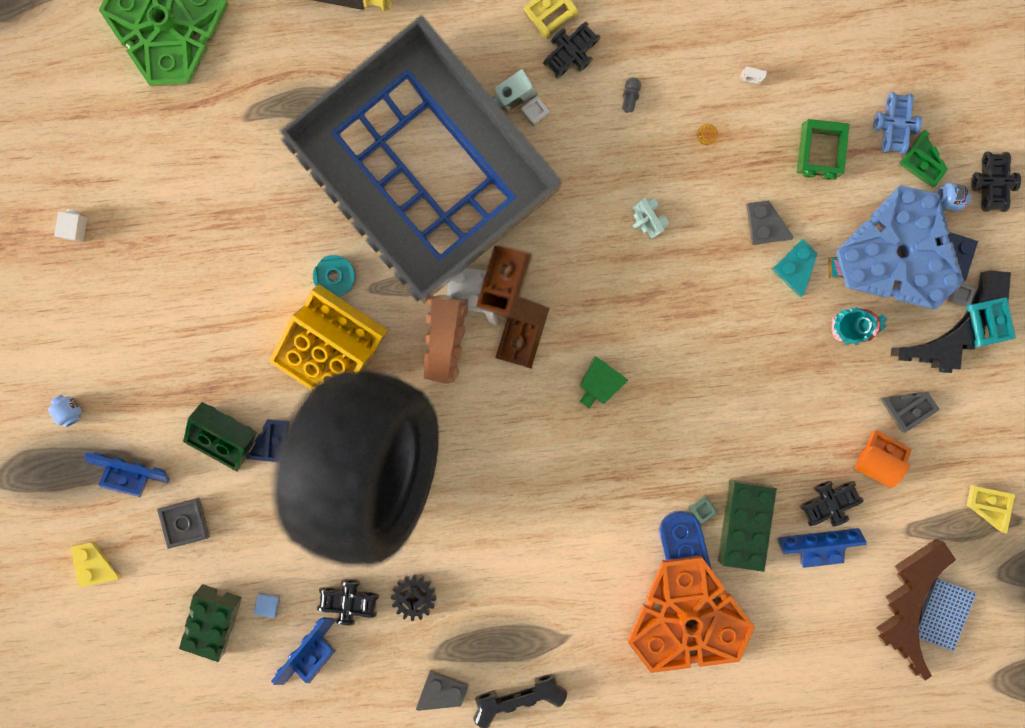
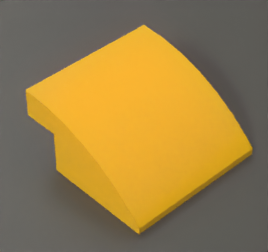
M318 284L311 290L304 306L291 316L269 362L311 390L331 374H339L342 371H364L389 330Z

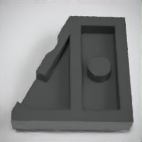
M769 200L746 204L752 245L793 239V235Z
M929 392L889 396L880 399L900 430L904 433L940 410Z
M430 670L416 710L459 707L463 703L469 684Z

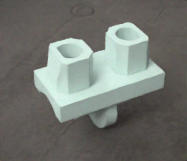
M644 198L632 207L636 213L633 216L637 223L632 225L633 228L640 227L643 233L647 232L651 239L663 232L664 228L669 224L666 216L662 215L657 218L654 210L659 208L655 198L648 200Z

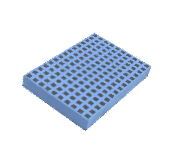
M937 578L930 588L920 614L919 638L954 651L976 593Z

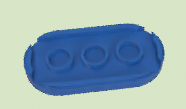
M674 511L665 516L660 524L659 535L666 560L701 555L711 568L699 521L693 515L684 511Z

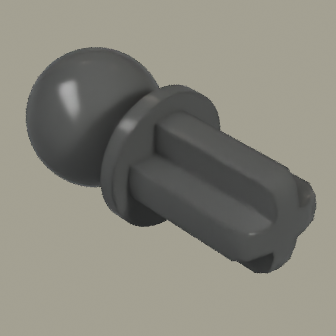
M635 77L629 78L625 83L622 106L625 113L633 112L636 100L639 99L638 92L641 90V82Z

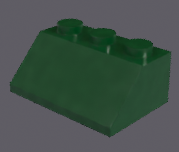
M201 402L188 417L183 442L238 472L247 453H249L254 444L257 432L251 427L236 421L233 417L216 410L215 407Z

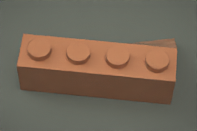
M447 295L427 297V304L431 305V313H428L426 323H430V330L426 334L425 340L429 350L425 352L424 379L448 384L454 382L459 373L457 363L462 353L460 343L465 333V326L463 324L464 317L468 313L467 299Z

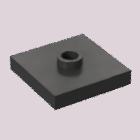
M199 497L157 509L167 549L210 537Z

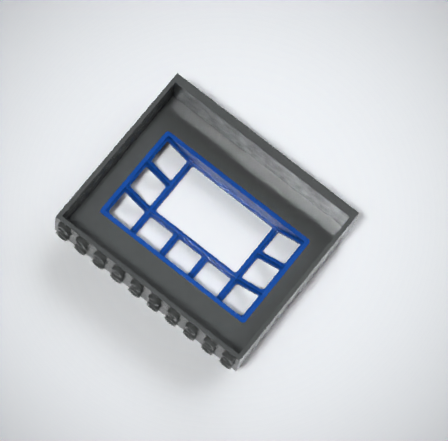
M422 14L280 130L284 136L281 140L293 155L298 153L295 156L306 171L312 170L309 174L320 187L325 185L324 192L334 204L340 203L337 207L348 220L351 218L354 220L351 224L360 235L364 236L366 234L368 236L366 239L367 243L376 253L378 251L382 253L380 258L389 269L394 267L396 270L394 275L403 286L406 283L410 286L408 291L417 302L421 299L425 303L427 297L436 294L557 193L562 184L561 179ZM405 80L410 82L423 100L407 116L402 114L389 96V93ZM383 99L399 119V122L384 135L380 136L365 117V113ZM426 108H429L487 176V179L447 212L441 209L386 143ZM359 119L373 136L375 142L357 156L340 134ZM381 147L397 167L380 181H377L362 161ZM400 173H403L418 190V193L402 206H398L384 189V186ZM490 184H494L507 199L491 213H487L474 197ZM421 198H424L440 216L423 232H420L405 214ZM469 203L483 219L467 233H463L450 218ZM443 223H446L459 239L440 254L426 238Z

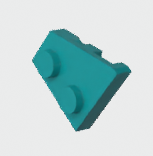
M802 239L772 270L799 297H802L805 294L818 253Z

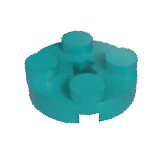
M329 255L322 258L313 271L315 286L320 284L338 297L350 292L356 280L354 267L348 260L338 255ZM334 270L337 274H340V278H337L336 282L333 279H329V275H332Z

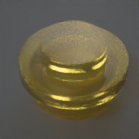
M704 124L698 129L697 139L701 144L711 145L717 140L718 131L712 124Z

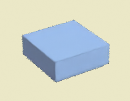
M259 592L254 615L275 618L280 596Z

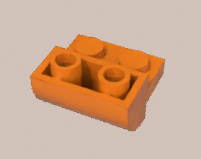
M875 429L871 431L865 449L860 451L854 469L888 488H893L901 482L910 467L907 462L912 449Z

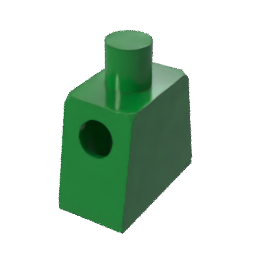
M594 356L579 385L586 391L579 402L587 408H590L596 399L605 404L628 379Z

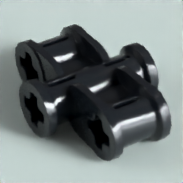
M587 21L580 25L570 37L563 28L552 38L551 43L556 44L558 48L544 60L543 64L555 73L557 79L563 76L573 64L581 72L593 60L591 56L588 57L585 53L600 40L601 36L599 34L596 35L588 27Z
M987 151L982 157V174L980 172L973 174L971 188L973 191L982 189L981 208L983 212H989L990 210L1007 212L1011 203L1010 190H1019L1021 175L1019 173L1010 175L1011 155L1009 152L992 154V152Z
M826 481L815 486L814 489L820 496L800 505L801 510L805 511L809 520L807 522L808 525H818L829 518L832 520V526H839L848 522L849 517L845 515L844 511L864 502L855 488V481L844 483L835 489L832 488V481Z
M344 579L341 580L342 589L331 587L319 588L321 595L317 610L327 613H339V618L336 619L337 624L354 625V615L368 618L377 616L375 608L379 594L357 591V587L360 584L359 581Z

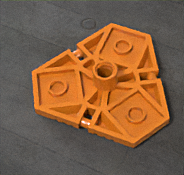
M701 555L662 560L653 584L646 596L648 599L647 603L642 605L635 625L628 637V644L651 673L691 668L693 663H698L699 667L740 662L755 629L753 623L730 593L727 594L725 592L726 588ZM719 596L720 599L714 602L713 599ZM655 603L660 604L659 609L654 608ZM689 620H695L693 625H686ZM696 650V654L690 655L689 651Z

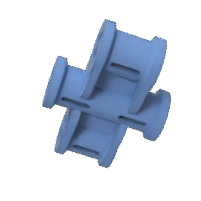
M890 92L886 100L885 114L882 112L876 113L873 123L874 130L884 129L882 152L897 151L900 154H906L909 147L910 132L915 135L920 132L922 117L918 115L911 117L914 102L913 94L896 95L895 92Z

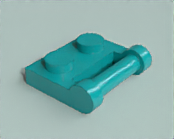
M1007 297L966 306L967 312H970L975 333V347L1016 339ZM981 309H984L989 338L984 336L979 313Z

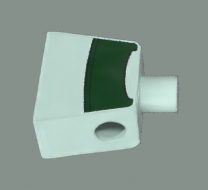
M521 69L494 88L498 95L492 99L500 108L504 106L510 111L538 94L524 70Z

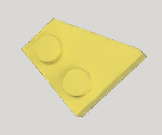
M971 485L967 506L997 530L1007 534L1015 494Z
M94 541L71 547L79 588L121 578V574L115 572L109 564V559L101 553L100 548Z

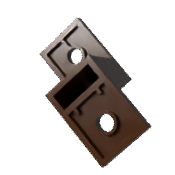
M494 245L476 307L507 318L495 358L532 369L550 308L520 297L532 254L526 251ZM509 266V272L505 275V268ZM521 338V346L517 348V341Z

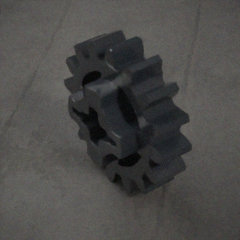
M416 574L413 575L412 579L406 575L404 578L405 582L399 579L397 582L399 587L394 586L393 588L396 594H392L391 599L396 601L392 604V608L398 607L396 614L398 615L402 612L404 620L407 616H411V621H414L415 616L422 620L423 613L427 616L430 614L428 608L434 609L435 604L431 601H436L437 596L432 595L436 589L429 588L431 581L425 583L424 576L419 580ZM410 585L408 591L401 592L403 588ZM419 586H421L426 592H423L419 588ZM413 590L415 597L417 598L414 605L412 601L413 599L411 597ZM426 603V605L423 608L417 610L420 604Z

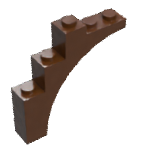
M938 539L933 540L895 565L899 572L897 576L904 585L886 596L889 601L887 606L894 616L876 627L880 633L878 637L885 646L889 645L894 650H897L901 657L907 659L910 663L908 668L915 677L920 676L925 681L932 677L924 661L920 648L918 630L920 612L933 582L944 569L956 561L945 542Z

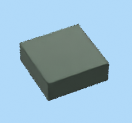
M703 496L688 507L701 525L718 514L707 496Z

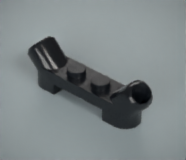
M547 674L535 678V687L497 698L495 690L489 691L475 698L478 710L473 719L480 728H489L497 713L503 711L510 713L515 711L517 707L524 705L525 707H530L540 700H545L556 707H561L567 698V690L557 685L554 674Z

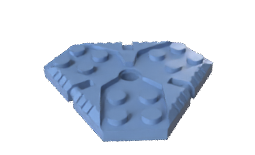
M900 185L870 215L872 218L869 221L863 222L836 250L846 288L884 298L893 296L896 301L933 310L938 309L964 281L957 262L958 259L955 255L956 252L953 248V242L949 241L948 234H950V231L947 227L948 224L945 220L946 217L943 213L944 210L939 194ZM877 224L882 227L880 231L875 227ZM937 237L940 239V246L936 244L935 238ZM898 247L903 252L902 257H899L897 254ZM894 282H898L897 289L893 288Z

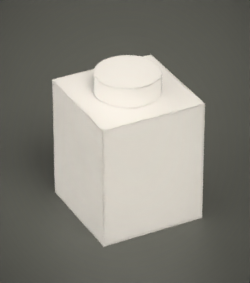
M67 209L66 213L58 211L54 236L84 242L88 218L81 216L80 211Z

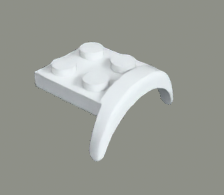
M464 269L449 282L447 296L467 299L468 311L486 313L490 324L498 325L499 322L496 314L476 307L487 270Z

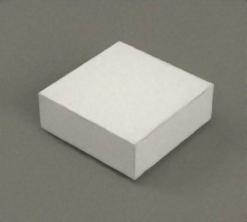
M746 66L741 73L740 79L760 84L765 79L767 71Z
M538 96L521 108V111L533 126L550 114V111Z

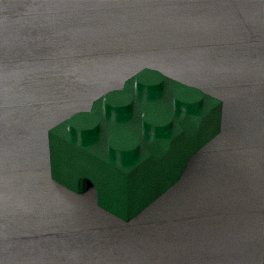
M202 584L192 597L189 608L191 610L185 623L186 629L179 649L219 662L225 653L242 597L228 592L220 597L216 595L218 591L216 588Z

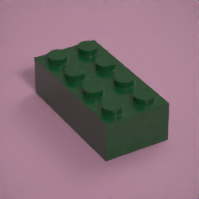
M729 480L718 562L722 566L765 572L777 488L771 485Z

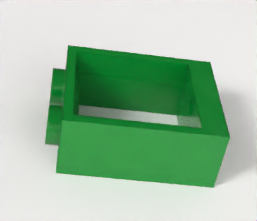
M807 119L802 123L797 173H801L803 177L814 178L816 175L824 176L826 180H836L839 176L843 175L845 172L850 124ZM812 133L839 136L836 168L808 165Z

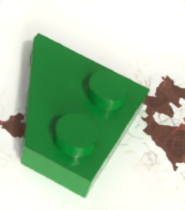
M923 130L899 164L933 188L936 187L948 169L944 161L940 159L936 146L933 147L928 138V131Z

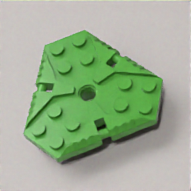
M103 0L99 12L123 46H127L128 50L126 52L147 83L153 87L190 84L200 64V60L207 50L206 44L208 40L212 39L228 3L226 0ZM162 16H165V19L162 22H159V19ZM196 34L200 35L198 42L194 40Z

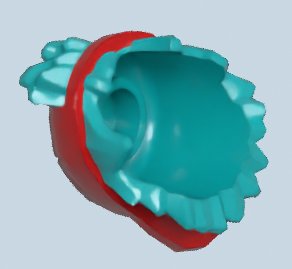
M858 307L850 308L849 310L844 309L833 317L832 333L837 340L844 342L845 345L853 343L858 345L859 343L872 340L880 331L884 330L887 317L884 315L877 316L869 309H860Z

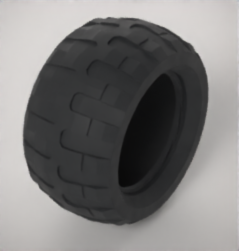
M342 371L339 374H331L306 394L286 429L277 457L274 475L275 512L284 534H287L292 543L299 545L303 550L317 558L344 566H374L392 558L405 545L425 507L438 455V419L433 405L422 390L413 387L400 378L375 371Z

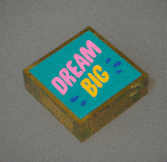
M838 257L828 258L829 278H843Z

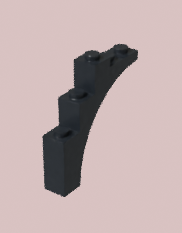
M980 272L978 288L972 304L1007 297L1009 303L1011 272ZM981 309L979 313L985 336L987 322L984 309ZM966 311L953 328L939 338L922 345L891 348V356H897L898 361H912V358H919V362L932 363L931 368H939V372L952 373L953 369H961L962 349L975 350L974 340L976 338L970 312Z

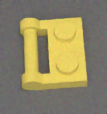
M533 0L524 7L525 13L544 39L549 38L554 30L570 18H575L579 15L578 9L571 0ZM565 6L567 8L566 12L545 26L544 20L561 7Z

